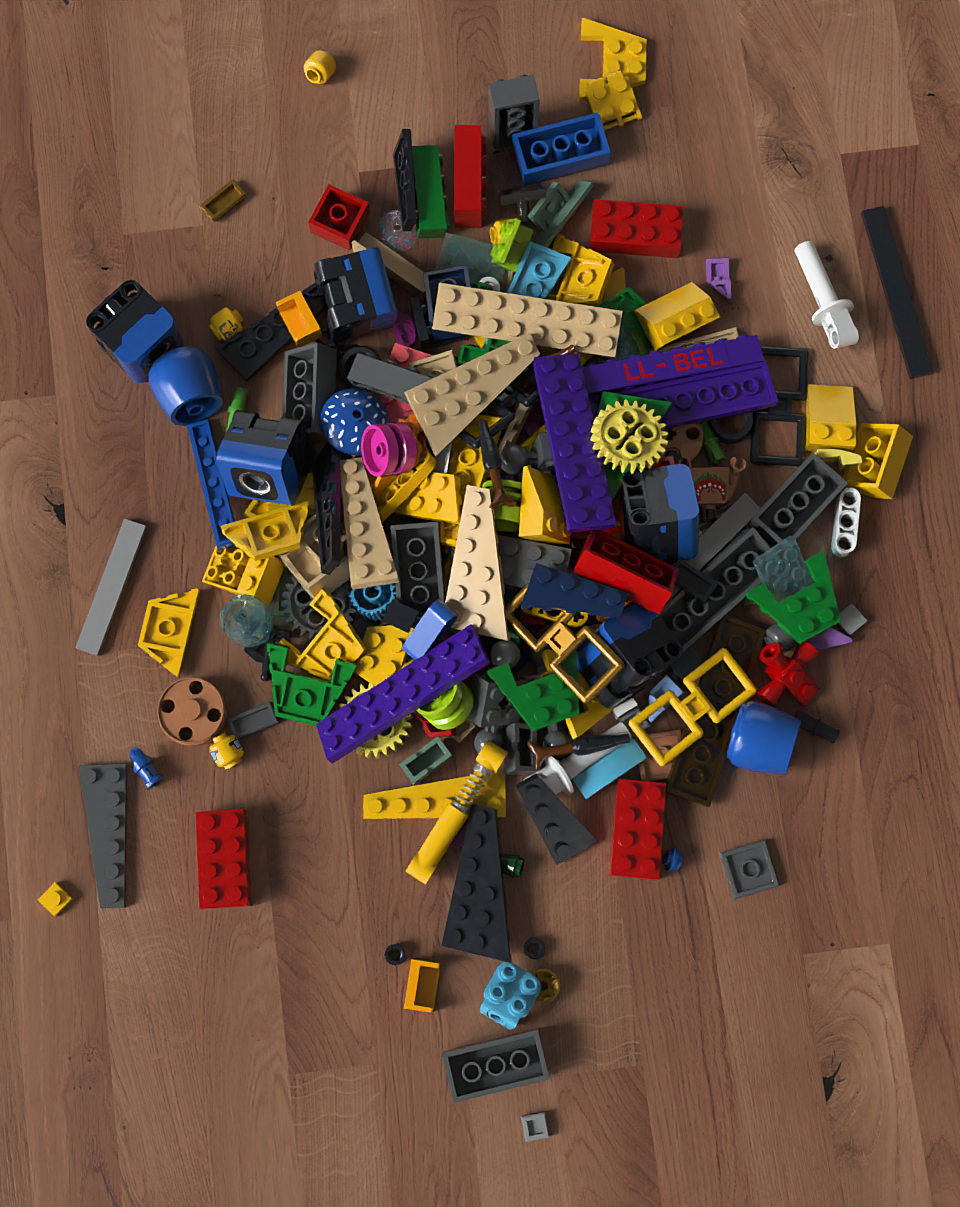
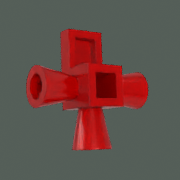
M805 641L800 645L798 644L792 657L789 658L783 654L779 644L771 643L765 646L760 652L759 657L762 662L768 665L765 672L772 681L757 692L758 697L766 704L776 707L784 690L787 689L801 705L807 706L820 688L803 667L819 655L818 650Z

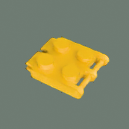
M621 70L606 75L607 84L604 83L602 77L587 83L589 90L586 91L589 105L593 114L599 112L604 132L615 126H624L623 123L637 119L638 121L642 119L628 76L623 77ZM631 113L635 114L622 119V117ZM616 119V121L613 123L603 125V123Z

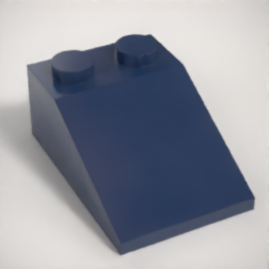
M468 265L423 273L429 322L434 341L465 335L433 330L432 326L439 283L471 287Z

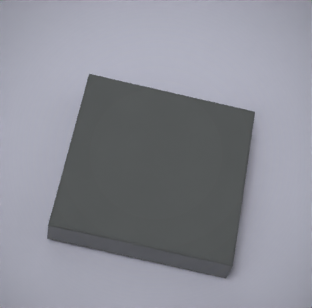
M766 840L719 853L733 899L780 886Z

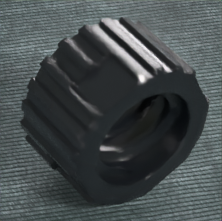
M530 938L525 942L523 950L528 958L539 959L545 952V947L540 939ZM537 943L540 950L537 954L529 952L530 944Z
M391 944V946L386 948L384 956L389 964L396 966L405 961L406 951L399 944ZM393 949H398L401 952L400 959L396 961L390 957V952Z

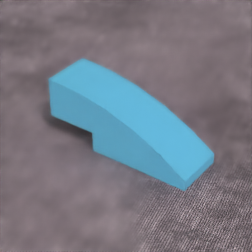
M633 738L630 740V743H625L572 780L585 799H588L648 757Z

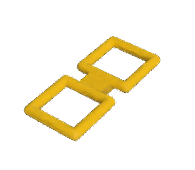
M726 648L720 649L683 679L684 684L691 692L686 698L680 701L672 690H668L629 721L631 729L660 766L667 765L703 736L704 732L696 722L701 716L707 713L714 723H720L757 693L756 686ZM724 660L746 690L717 712L695 681L720 661ZM670 702L692 733L663 755L640 724Z

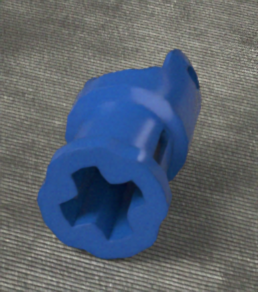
M137 747L131 749L130 758L134 764L133 770L142 777L146 783L145 787L147 790L155 787L165 779L164 775H160L154 767V761L150 756L144 755Z

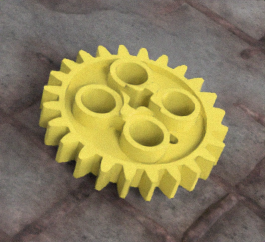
M627 400L624 401L623 406L616 401L614 408L608 404L605 411L600 410L598 417L595 418L591 429L593 434L590 439L595 442L593 450L600 449L597 457L605 456L604 464L612 462L613 470L617 466H621L622 473H624L626 468H629L631 474H633L637 467L640 472H643L645 466L651 469L654 463L659 462L660 456H663L664 448L668 444V441L665 440L668 432L663 431L666 424H658L661 416L653 417L654 409L647 412L645 410L646 404L639 408L637 401H634L632 406H629ZM624 420L630 421L631 424L624 422ZM641 423L642 425L636 429L634 436L631 435L635 427ZM641 434H645L649 436V438H645ZM609 435H614L617 439H612ZM624 438H628L620 450H616L623 443ZM628 449H629V450H632V451H634L636 454H631V453H629L627 450H628Z
M369 683L368 689H366L361 684L360 692L352 689L353 697L350 698L346 695L344 697L350 703L373 688L374 685ZM339 704V706H340L341 708H342L343 706L347 705V704ZM409 714L392 725V731L389 735L383 736L381 732L377 735L378 739L374 741L373 737L357 748L356 754L361 756L365 751L366 758L370 759L372 753H374V756L379 759L380 752L389 756L388 749L390 748L397 752L395 745L397 743L404 745L401 739L402 736H410L405 731V728H412V725L407 720L413 718V716Z

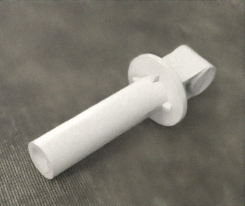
M806 241L799 244L794 251L820 308L812 316L813 324L823 326L829 344L834 349L857 344L859 339L858 330L850 317V313L854 308L853 302L849 299H838L814 243Z
M622 722L601 734L622 735L629 733L630 740L632 739L629 730ZM624 744L589 755L577 756L572 753L560 762L554 757L549 756L545 759L546 766L534 774H537L555 795L562 790L567 795H571L574 789L570 780Z

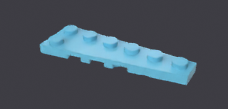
M529 241L507 293L546 299L569 265L571 257ZM489 338L486 339L482 349H486Z

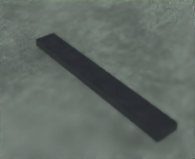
M880 206L863 210L861 213L909 379L931 375L933 373L932 365L885 207Z

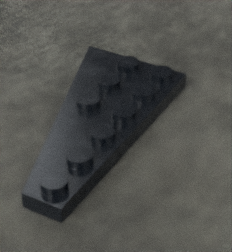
M472 804L441 946L510 963L512 962V955L510 954V935L507 927V905L504 877H502V856L499 847L500 836L497 809Z

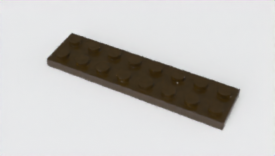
M724 615L718 621L706 660L720 649L726 648L749 679H751L766 630ZM724 660L702 675L698 683V687L717 712L746 690ZM740 707L720 723H714L707 713L696 720L704 734L674 758L666 782L667 793L705 807H710L727 755L732 728L736 722ZM686 723L680 741L692 733Z

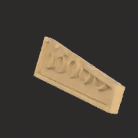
M362 457L341 460L340 480L352 589L398 583L399 578Z

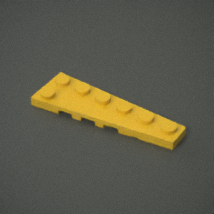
M499 770L496 773L492 772L491 776L487 777V781L483 783L484 787L480 788V793L476 794L477 798L473 799V803L497 809V817L506 818L504 770ZM471 776L363 795V819L439 818L447 804L457 799L456 796L460 794L459 790L462 791L463 785L467 783L466 779H469ZM472 804L469 805L470 809L467 812L468 815L470 814Z

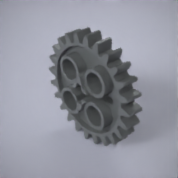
M292 576L291 580L294 585L287 583L286 589L290 592H283L282 597L288 599L281 603V606L287 607L282 614L284 616L290 615L286 623L291 624L294 622L293 632L301 629L300 637L308 633L309 640H312L313 636L317 635L328 622V619L309 605L313 598L295 576ZM351 583L342 584L330 594L337 593V596H334L333 599L341 606V611L349 623L352 624L353 619L349 615H355L356 610L351 608L354 607L349 597L351 595L349 592ZM305 595L310 601L306 604H301L297 597ZM309 608H312V609H310V610L308 611V613H306V614H302V613H301L302 611H305V610H308ZM311 615H318L322 621L317 624L312 623L309 617Z

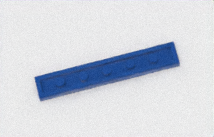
M205 419L187 424L216 547L218 550L235 546L221 530L222 525L235 522L229 495L217 464L218 451L210 420Z

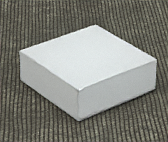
M630 698L613 709L612 715L616 720L637 707L634 698Z

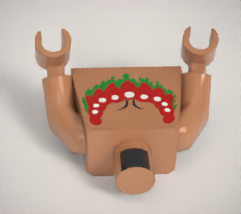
M732 457L730 464L733 469L730 470L729 467L691 468V462L684 458V465L688 466L691 470L699 510H702L703 521L717 520L716 509L724 507L731 500L741 476L739 471L745 469L746 461L742 458L741 464L735 466L736 457ZM678 459L674 461L675 464H681Z

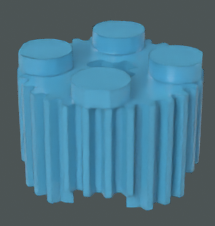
M395 583L352 589L350 591L351 595H349L350 601L356 610L367 620L377 621L379 619L382 621L392 599L396 598ZM377 592L378 595L373 598V594Z

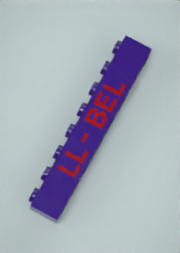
M744 334L732 340L722 338L710 344L700 342L689 348L679 346L667 352L657 350L646 356L635 354L624 360L614 358L597 365L594 362L588 363L582 367L588 397L590 398L602 395L603 391L614 393L763 362L764 357L758 336Z

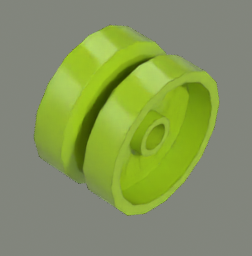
M461 681L416 711L438 729H453L462 724L469 716L473 708L474 696L471 689Z

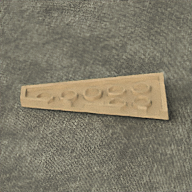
M530 333L404 392L434 456H437L534 360V357L540 355Z
M467 485L445 602L458 615L451 628L462 630L472 624L480 635L509 641L511 639L507 627L508 614L507 610H505L504 602L505 589L501 556L498 553L497 543H499L495 528V508H489L493 501V490Z

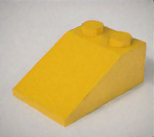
M807 384L805 451L816 452L817 449H837L852 452L856 447V416L853 387Z
M523 466L519 537L547 545L570 544L571 533H568L560 491L555 477L531 467Z

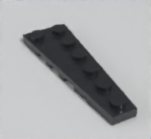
M316 282L301 292L315 319L328 308L325 297H320ZM276 308L269 312L268 316L260 321L257 320L250 325L251 327L242 333H237L216 348L217 352L247 382L293 340Z
M328 442L313 461L312 473L321 573L330 575L340 565L342 559L340 553V460L343 453L335 449Z

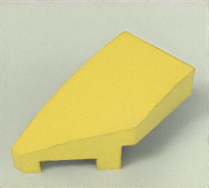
M817 449L814 453L825 463L838 462L839 470L845 469L846 465L862 463L860 455L844 450Z

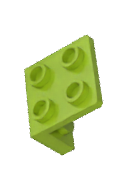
M518 218L507 220V223L504 222L499 231L501 238L498 244L495 243L490 254L493 257L491 263L514 273L518 269L534 230L521 225V220Z

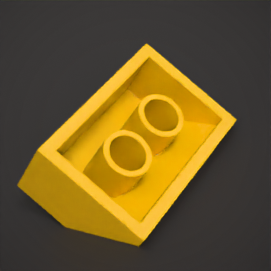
M693 282L634 310L654 351L720 318L711 297Z
M861 423L856 436V447L852 453L860 455L862 463L846 466L843 479L848 484L845 488H854L860 494L872 498L893 499L913 436L899 424Z

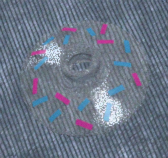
M400 209L391 210L384 214L376 227L377 239L394 252H402L412 248L418 241L416 223L412 231H403L402 228L395 230L394 226H402Z

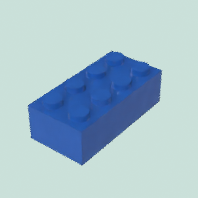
M599 112L512 134V148L524 186L609 164L611 152Z

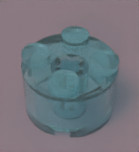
M242 594L234 596L226 606H223L219 616L222 630L239 646L254 647L265 643L269 639L273 626L272 616L269 610L251 595Z

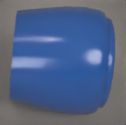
M191 346L179 347L162 354L152 364L148 374L150 388L163 411L175 425L187 426V424L208 419L220 410L222 395L214 363L203 350Z
M748 701L746 704L743 703L732 728L727 758L730 759L731 764L741 769L786 775L801 720L761 702Z

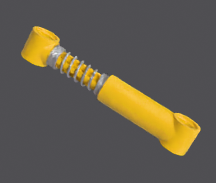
M487 740L476 758L477 763L473 768V774H470L471 777L466 779L467 783L463 785L462 791L459 790L460 794L456 796L457 799L447 804L434 828L405 872L426 885L451 842L468 818L469 805L474 804L473 799L477 798L476 794L480 793L481 787H484L483 783L487 781V777H490L492 772L496 773L507 756L508 752Z

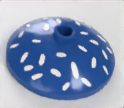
M355 388L345 389L332 395L323 406L320 417L321 430L327 442L338 451L350 455H362L361 440L364 430L368 426L390 423L389 413L384 403L376 395L366 390ZM358 413L361 417L355 418L353 414Z

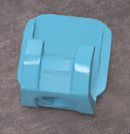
M511 962L501 963L484 990L485 999L480 1007V1013L509 1030L514 1029L519 1020L525 1018L540 993V981L531 973Z

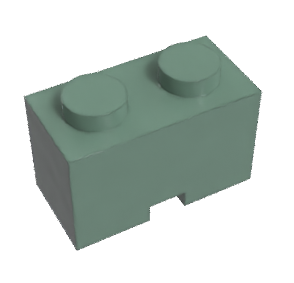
M437 736L399 765L415 786L451 760L452 755Z

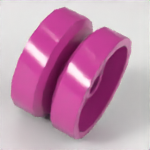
M403 422L368 426L364 430L361 440L362 459L365 467L374 476L409 472L414 466L417 452L416 441L409 426Z

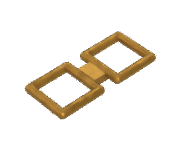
M528 582L505 607L508 614L507 623L535 652H540L549 644L557 653L549 662V667L584 704H589L624 668L625 664L590 626H584L575 635L566 626L575 614L566 613L564 610H561L563 614L537 641L512 614L522 604L529 585ZM586 637L613 664L587 692L561 666L563 661Z

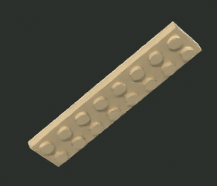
M439 283L432 329L510 342L530 333L536 346L562 350L570 345H574V352L615 358L623 311Z

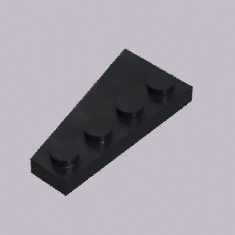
M402 129L393 152V162L402 230L412 231L414 224L418 222L419 214L415 206L416 192L414 190L411 129Z
M537 774L515 785L556 865L598 842Z

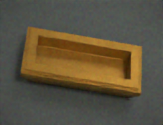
M232 179L199 205V207L212 222H215L245 198L247 193Z

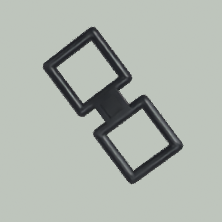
M760 346L763 355L799 357L798 392L775 390L779 401L777 406L768 407L767 412H753L750 462L752 464L800 467L805 461L806 416L804 414L792 413V400L805 401L807 399L809 353L807 349ZM761 420L797 423L796 457L759 455Z
M509 384L488 405L503 416L489 428L492 437L515 419V414L508 409L515 402L518 401L525 407H530L540 399L538 388L527 397ZM464 429L457 435L474 449L481 447L480 436L475 438Z

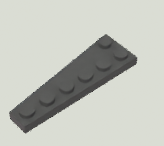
M127 764L79 765L100 908H126Z

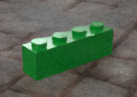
M438 145L412 146L414 190L416 192L415 206L419 214L418 222L416 223L417 239L444 238L446 230L450 228L449 216H445L447 195H443L445 175L441 174L440 167L443 166L442 153H439Z

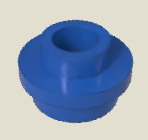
M671 848L670 851L665 852L663 864L666 871L679 870L683 854L678 852V849Z

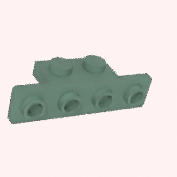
M579 180L567 194L559 183L553 182L528 215V218L540 231L532 242L549 248L553 239L563 230L565 223L575 214L577 207L589 195V191L594 185L589 181Z

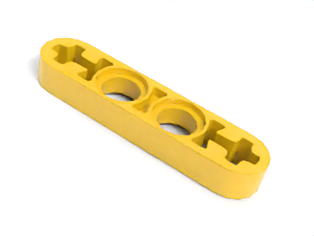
M423 451L419 463L409 472L400 473L375 500L382 523L435 468L437 460L428 451Z

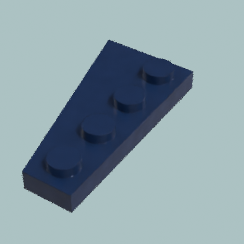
M536 563L521 608H541L543 611H552V609L564 610L566 613L576 614V612H584L594 616L621 618L628 593Z

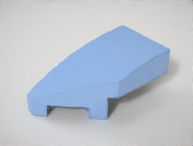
M666 675L650 691L649 705L668 690H672L677 697L683 691ZM670 702L651 715L649 721L655 720L670 705Z

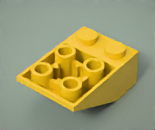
M236 545L221 550L215 547L202 582L270 606L285 564L274 556L254 561Z

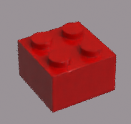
M328 184L308 221L310 232L351 251V242L357 240L370 215L369 202Z

